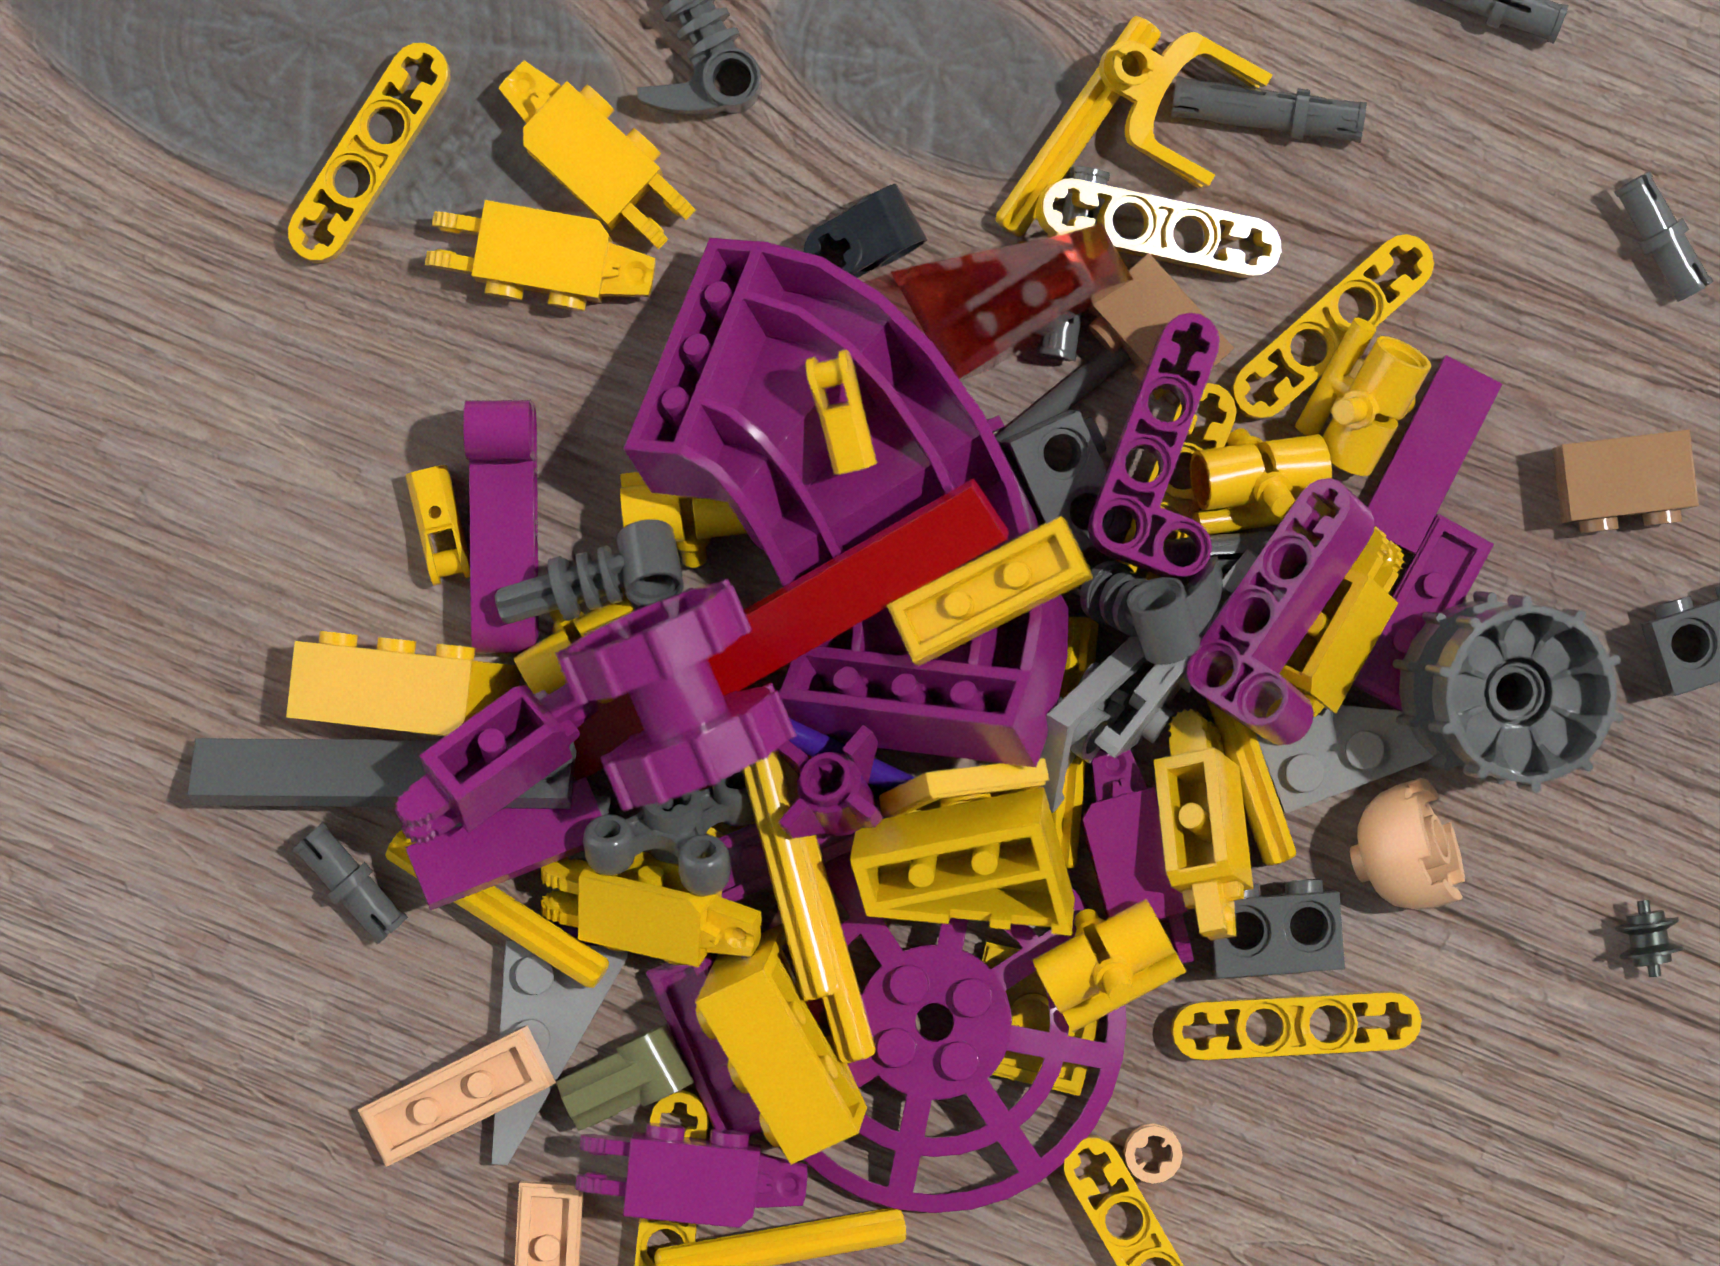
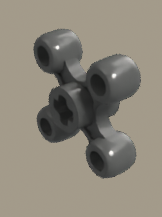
M742 770L721 779L720 782L706 790L699 791L697 789L669 799L659 805L654 803L638 806L643 808L637 815L629 819H624L617 815H602L593 819L585 828L583 836L584 853L588 865L595 872L609 876L621 874L632 865L636 855L649 850L650 854L659 861L678 864L681 882L689 892L698 896H709L720 892L727 885L731 865L726 845L719 838L705 835L710 827L720 822L730 826L741 827L755 822V817Z

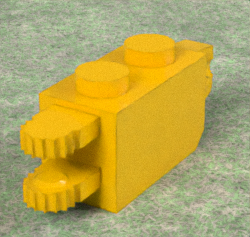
M524 60L499 86L501 93L526 123L523 127V144L528 154L611 231L624 218L657 249H660L668 241V238L664 235V230L652 218L646 217L635 207L650 189L663 200V204L674 215L681 216L684 220H687L696 211L663 178L661 168L654 162L661 155L660 151L635 128L627 135L622 133L607 119L615 111L613 107L588 84L580 92L568 81L561 86Z
M489 200L484 201L482 218L440 211L434 212L432 226L439 228L440 231L452 234L465 233L477 235L475 257L457 255L455 252L437 249L436 251H427L425 265L432 268L470 274L477 282L486 283L484 293L487 295L522 300L524 290L549 294L547 305L574 311H585L587 301L602 303L603 296L650 297L655 275L656 259L613 244L608 232L597 219Z
M1376 526L1369 542L1279 673L1310 700L1314 710L1313 717H1317L1323 708L1337 713L1398 605V602L1388 593L1399 576L1398 570L1402 569L1401 565L1405 563L1402 559L1405 555L1401 552L1402 549L1391 540L1389 541L1386 538L1387 535ZM1282 698L1275 701L1269 707L1266 718L1273 715L1279 709Z
M1183 709V712H1177V715L1172 717L1173 721L1169 723L1171 726L1170 730H1168L1171 733V737H1169L1171 756L1154 760L1165 868L1171 886L1182 893L1185 907L1188 909L1196 908L1200 934L1213 941L1236 936L1234 901L1244 899L1245 890L1254 889L1239 765L1224 755L1223 743L1220 742L1221 735H1219L1218 728L1215 727L1216 725L1208 722L1199 712H1195L1192 709L1190 711Z
M641 852L636 855L634 862L626 871L613 876L595 872L588 865L587 861L570 860L568 857L541 867V880H543V884L545 883L547 887H552L553 889H560L559 891L552 890L551 893H546V896H542V917H546V920H552V922L558 921L560 924L578 928V940L602 945L612 951H628L663 959L667 963L674 965H689L698 968L708 953L751 957L760 944L761 911L722 898V890L709 896H698L689 892L681 882L678 864L659 861L650 853Z

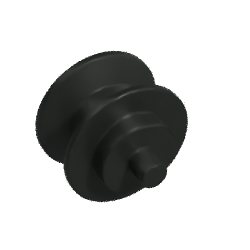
M1649 899L1637 901L1638 913L1626 915L1627 924L1615 927V931L1629 935L1631 948L1619 955V958L1633 959L1634 967L1647 966L1649 977L1662 976L1660 964L1672 962L1671 953L1684 950L1683 946L1669 942L1667 929L1679 922V918H1665L1664 910L1651 911Z

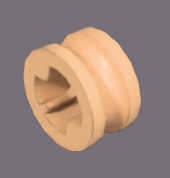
M1155 1123L1144 1124L1134 1129L1127 1137L1123 1150L1125 1163L1132 1174L1141 1181L1152 1184L1164 1182L1173 1177L1180 1168L1183 1156L1181 1144L1174 1133L1165 1126ZM1149 1136L1162 1137L1160 1145L1163 1148L1170 1145V1158L1159 1160L1158 1170L1150 1171L1143 1169L1146 1162L1144 1159L1136 1162V1148L1146 1147Z

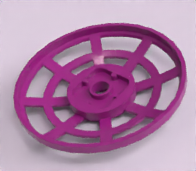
M852 850L828 861L825 864V869L830 886L850 916L841 925L847 947L857 936L862 934L882 965L870 979L864 993L861 994L876 1047L875 1054L869 1058L849 1063L848 1066L858 1088L879 1075L891 1087L907 1094L900 1131L890 1129L866 1114L859 1130V1134L875 1143L896 1150L888 1187L863 1179L838 1165L822 1151L803 1160L830 1182L862 1199L894 1209L927 1213L973 1210L1009 1199L1041 1182L1064 1163V1159L1072 1153L1077 1145L1089 1136L1112 1097L1124 1055L1127 1025L1126 1008L1124 1005L1107 1014L1106 1043L1068 1036L1069 1025L1063 1014L1055 1006L1046 988L1050 1014L1049 1032L1012 1025L1011 1008L1006 990L1036 971L1032 959L1075 937L1077 930L1074 924L1075 916L1080 911L1089 909V907L1072 888L1075 897L1072 936L1051 934L1050 929L1038 937L1029 925L1011 924L1010 930L1003 929L1017 940L1022 949L991 969L978 957L963 950L968 925L967 919L949 918V924H941L937 944L921 945L903 951L883 921L884 918L866 915L858 885L852 873L853 868L850 862ZM779 911L776 913L768 930L782 924ZM822 998L806 1001L807 1007L820 1028V1012L826 1013ZM927 1004H942L953 1015V1029L948 1036L941 1040H929L923 1037L916 1027L917 1013ZM1006 1051L1043 1057L1042 1066L1031 1087L1018 1103L1008 1110L988 1078L997 1069ZM1063 1061L1101 1068L1095 1088L1078 1120L1058 1144L1040 1158L1019 1126L1026 1122L1047 1098L1059 1076ZM965 1093L987 1124L980 1129L957 1136L925 1137L932 1100L949 1099ZM996 1141L1000 1143L1019 1171L1001 1182L968 1192L936 1195L913 1192L921 1156L961 1155L985 1148Z

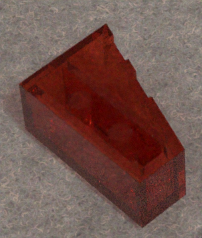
M1102 223L928 260L891 271L924 333L933 342L960 381L989 371L1133 280Z

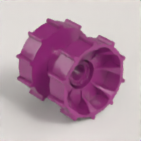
M728 579L694 589L691 587L676 595L644 607L636 608L633 612L595 630L586 632L585 636L555 653L578 706L589 701L609 697L616 698L628 692L637 711L644 731L629 736L627 741L620 744L612 752L600 757L623 811L636 806L654 803L659 805L669 799L704 786L714 785L720 782L721 779L759 760L768 758L769 754L779 748L784 742L797 736L778 691H775L772 683L740 692L736 690L726 696H723L707 657L724 651L725 647L733 643L740 636L752 631L733 585L730 586Z

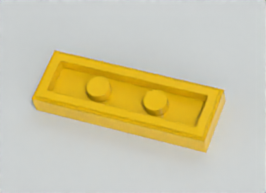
M1061 516L888 604L887 607L913 663L920 666L1092 579L1093 576L1066 520Z

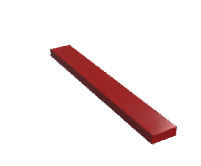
M974 478L744 609L743 611L752 631L740 636L733 643L725 647L724 651L707 657L722 695L726 696L737 690L738 692L887 608L888 604L933 582L1007 540L1009 530ZM628 692L621 694L608 703H600L595 700L598 704V711L577 728L580 736L574 741L576 748L574 777L576 780L588 777L604 768L601 756L612 752L620 744L627 741L629 736L644 731Z

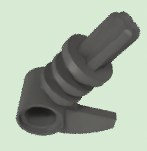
M669 0V3L661 8L660 12L666 22L680 21L683 27L676 34L679 41L690 40L693 45L688 51L687 57L692 62L695 73L693 78L686 83L637 87L638 101L641 104L671 114L700 116L720 112L741 113L750 109L758 101L762 90L760 69L756 60L748 52L736 47L734 41L740 36V32L736 27L726 28L724 21L730 16L727 8L716 9L713 3L715 0ZM732 65L744 68L751 76L748 89L741 95L734 97L721 94L714 85L719 71Z
M641 520L629 524L619 532L616 539L619 553L613 554L611 547L608 545L597 548L598 559L592 561L589 553L576 554L577 565L572 567L570 562L561 556L548 559L549 574L505 586L497 591L495 603L502 621L511 624L558 609L563 618L569 621L579 618V603L586 602L590 610L602 608L601 597L607 595L608 600L612 604L623 601L622 592H626L631 602L640 605L639 607H644L681 593L684 588V582L673 528L661 520Z
M1217 556L1211 557L1205 567L1194 574L1185 587L1179 580L1170 577L1151 580L1144 579L1136 574L1131 567L1120 561L1107 560L1096 565L1085 559L1093 578L1068 591L1080 597L1081 607L1086 616L1100 624L1110 625L1129 636L1138 637L1145 658L1154 664L1167 665L1180 662L1190 657L1199 648L1201 642L1199 633L1211 620L1221 598L1223 586L1222 570Z

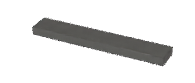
M195 738L187 795L192 805L396 807L395 802L399 801L398 796H402L403 791L407 792L409 786L426 775L419 755L440 740ZM574 742L569 745L572 758L504 808L571 809L576 762Z

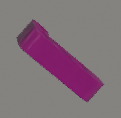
M1190 312L1178 315L1165 326L1157 338L1088 523L1090 541L1098 551L1106 556L1161 577H1170L1177 580L1189 578L1203 569L1210 559L1212 550L1210 535L1201 524L1160 507L1219 351L1220 338L1218 330L1211 320L1201 314ZM1187 330L1196 333L1195 345L1204 349L1203 353L1195 352L1186 362L1181 376L1159 373V366H1162L1169 372L1175 366L1178 359L1180 346L1172 342V337L1181 338ZM1182 377L1194 378L1193 385ZM1158 389H1167L1178 396L1182 409L1181 415L1176 421H1159L1151 414L1148 407V399L1151 392ZM1145 449L1156 457L1159 470L1154 481L1147 483L1137 482L1126 472L1125 460L1131 450ZM1122 509L1131 514L1135 520L1136 532L1130 542L1123 544L1114 543L1106 537L1102 528V520L1107 511ZM1169 533H1185L1194 541L1196 556L1190 566H1175L1164 556L1163 543Z
M466 400L464 404L463 431L465 457L469 460L472 647L475 648V654L522 653L539 643V615L511 624L504 623L496 607L495 594L502 587L539 577L536 406L531 400Z
M1331 478L1319 479L1309 484L1301 492L1202 638L1199 648L1191 655L1187 664L1189 683L1198 693L1233 719L1277 745H1291L1301 740L1308 733L1312 725L1314 712L1310 700L1279 673L1363 551L1374 531V518L1371 510L1340 481ZM1317 540H1319L1320 543L1316 547L1315 543L1317 542ZM1307 561L1303 572L1291 579L1294 570L1300 564ZM1270 615L1267 625L1255 633L1258 623L1264 617ZM1234 668L1231 678L1224 685L1219 686L1222 676ZM1282 698L1279 709L1273 715L1266 718L1269 707L1275 701Z

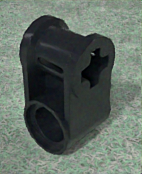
M892 184L865 197L849 208L848 211L814 229L804 243V252L821 256V245L828 243L833 250H839L844 247L846 252L843 254L841 269L859 278L877 267L886 266L906 256L923 245L928 239L897 184Z

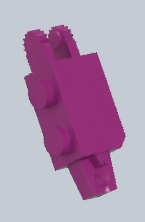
M568 683L551 694L542 690L535 695L527 685L517 686L424 751L419 756L426 775L409 786L407 792L403 791L402 796H398L399 801L395 802L397 808L395 811L400 822L403 824L401 827L406 838H410L412 843L418 842L419 845L421 843L427 844L430 840L434 841L435 836L440 837L458 823L468 833L572 758L569 745L580 736L577 728L598 711L596 701H589L578 706Z
M1100 749L1091 761L1095 801L1089 802L1081 815V824L1106 918L1109 919L1147 898L1157 918H1167L1171 933L1169 939L1183 964L1194 961L1182 915V913L1187 912V908L1185 907L1182 893L1171 886L1166 873L1159 805L1155 788L1146 786L1131 749L1115 758L1103 749Z
M647 1123L646 1133L634 1132L631 1138L601 1134H583L580 1137L579 1149L587 1151L589 1154L629 1156L627 1177L608 1176L598 1172H587L576 1176V1190L586 1193L625 1197L623 1216L740 1228L754 1216L755 1208L804 1205L808 1165L799 1162L791 1165L787 1159L761 1153V1145L748 1143L749 1133L713 1129L711 1130L710 1139L684 1137V1126L667 1123Z

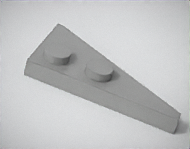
M1251 549L1245 551L1223 578L1221 598L1211 620L1199 633L1201 640L1259 556ZM1190 657L1173 664H1156L1134 690L1128 703L1133 707L1129 715L1111 727L1106 726L1094 743L1115 758L1142 742L1144 738L1151 743L1155 742L1175 715V712L1167 706L1179 689L1182 687L1188 693L1193 689L1187 677V664Z
M1131 636L1102 664L1095 662L1090 665L1081 677L1078 686L1065 698L1059 696L1057 706L1046 716L1049 733L1039 759L1045 758L1049 781H1046L1045 785L1041 787L1045 789L1052 813L1065 799L1063 786L1066 770L1075 757L1078 756L1090 763L1100 750V747L1094 743L1099 734L1106 726L1111 727L1120 722L1131 707L1128 704L1134 690L1142 682V680L1134 675L1147 661L1138 637Z
M1341 705L1337 713L1323 708L1317 717H1313L1308 733L1301 740L1291 745L1271 743L1256 733L1283 814L1432 759L1433 756L1416 740L1409 726L1396 723V717L1403 714L1402 711Z
M507 939L505 942L499 1039L527 1025L555 1081H557L620 970L627 961L629 952L612 951L604 946L587 945L609 961L608 969L602 980L594 988H589L578 983L515 941ZM555 1084L495 1113L492 1164H509Z

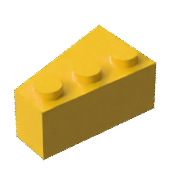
M320 631L318 643L295 641L286 718L447 736L509 690L519 686L521 673L516 665L474 661L475 648L437 644L435 656L415 654L416 641L378 637L377 650L357 648L358 635Z
M1044 787L884 818L875 828H861L855 832L850 862L866 915L869 917L949 924V918L989 921L990 928L1010 930L1011 924L1052 927L1051 934L1072 936L1075 897Z
M782 923L761 933L760 944L751 957L718 954L695 1003L697 1004V1019L702 1030L711 1040H718L729 1059L728 1070L735 1086L741 1093H749L760 1111L759 1120L765 1137L773 1147H781L792 1165L858 1134L867 1111V1106L848 1064L842 1063L838 1059L832 1034L827 1037L824 1036L807 1007L806 1001L808 1000H805L801 995L799 984L781 946L788 943Z

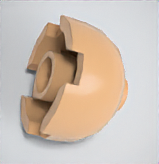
M1424 778L1396 785L1378 794L1366 806L1358 824L1357 837L1359 844L1350 847L1351 862L1360 882L1370 881L1375 891L1392 905L1416 910L1435 908L1462 900L1463 896L1458 888L1453 887V885L1465 882L1461 853L1452 823L1449 822L1442 826L1439 818L1434 814L1429 802L1437 800L1439 795L1431 783Z

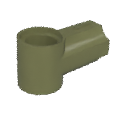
M668 1024L659 1026L615 1048L616 1053L556 1081L561 1099L578 1131L611 1118L640 1102L642 1106L649 1105L694 1082Z

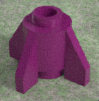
M862 725L842 748L845 755L835 752L821 753L809 759L802 750L788 740L776 749L779 755L799 775L797 790L800 798L778 822L785 833L793 839L824 833L842 836L852 834L861 828H875L883 819L878 808L874 806V796L868 786L878 744L874 733L870 729Z

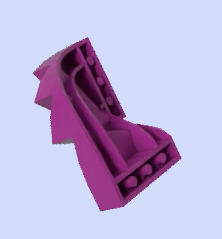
M709 238L623 448L651 493L707 498L728 502L753 543L766 551L783 587L973 478L1009 530L1008 538L949 573L1038 528L1036 516L982 410L933 342L882 293L817 255L769 242ZM848 350L853 360L861 402L877 463L865 469L834 474L819 413L807 377L806 359L815 357L818 363L837 359L839 351ZM844 384L826 388L830 405L848 401ZM1059 595L920 666L913 663L887 607L791 661L779 695L791 719L842 743L847 744L864 725L874 733L878 741L877 748L1036 768L1049 733L1046 716L1057 706L1067 661L1068 607L1062 595Z

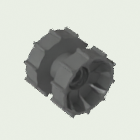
M1475 591L1473 593V601L1452 606L1441 613L1424 612L1422 618L1426 624L1412 640L1404 659L1393 661L1394 668L1401 670L1399 694L1403 714L1396 717V723L1409 726L1416 740L1433 756L1430 760V766L1433 768L1450 771L1453 767L1463 770V773L1467 776L1500 785L1504 784L1506 780L1515 781L1518 789L1539 793L1541 791V783L1561 778L1576 769L1591 771L1593 764L1589 759L1604 742L1612 722L1623 721V715L1615 712L1617 685L1613 666L1620 663L1621 659L1618 655L1608 654L1599 638L1583 623L1586 614L1582 610L1563 609L1559 611L1546 606L1532 605L1531 597L1513 594L1508 596L1507 603L1497 602L1495 593ZM1509 673L1516 681L1517 692L1512 703L1503 707L1497 700L1496 688L1500 679Z

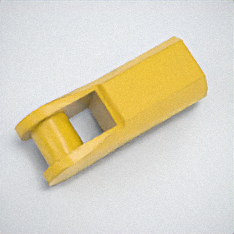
M839 351L837 359L818 363L815 357L806 359L807 377L819 413L834 474L848 473L875 465L877 461L861 402L853 360L849 351ZM844 384L848 401L830 405L826 388Z
M439 465L406 474L405 478L433 586L440 585L442 577L462 572L465 578H469L470 556L448 466ZM452 530L457 548L435 553L431 535Z

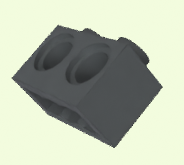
M1066 410L1000 441L1001 448L1036 516L1038 528L1062 516L1066 520L1080 551L1093 546L1089 538L1088 527L1079 529L1070 518L1071 503L1078 495L1088 493L1096 501L1107 473L1099 454L1106 452V445L1093 418L1088 417L1083 420L1079 410ZM1060 434L1069 441L1072 456L1067 466L1059 471H1054L1046 464L1043 451L1047 441L1051 437ZM1112 509L1103 516L1102 528L1107 538L1132 528L1125 510Z
M1720 585L1714 587L1718 598L1716 600L1694 606L1691 595L1655 606L1654 610L1657 619L1640 624L1664 696H1677L1720 682ZM1682 626L1692 628L1700 639L1699 653L1690 662H1684L1677 658L1671 646L1674 633Z
M1322 879L1284 881L1285 893L1259 895V884L1253 883L1254 889L1245 890L1244 899L1235 900L1234 906L1235 914L1251 912L1257 918L1260 931L1255 942L1247 947L1239 948L1232 946L1227 938L1209 940L1212 975L1217 979L1345 969L1340 893L1335 890H1323ZM1314 907L1319 911L1323 919L1322 932L1311 942H1297L1290 931L1291 918L1301 908Z

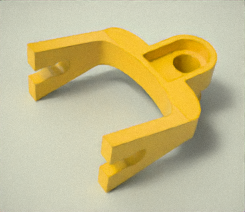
M1190 32L1176 38L1161 55L1145 45L1132 40L1121 41L1110 46L1100 59L1099 72L1102 81L1108 88L1133 102L1125 124L1127 143L1196 188L1210 186L1215 177L1214 173L1161 145L1154 137L1155 116L1167 88L1182 67L1198 55L1213 62L1249 87L1259 88L1260 86H1267L1273 74L1197 32ZM1130 54L1137 59L1139 71L1135 77L1129 76L1123 70V60L1120 59L1122 56Z

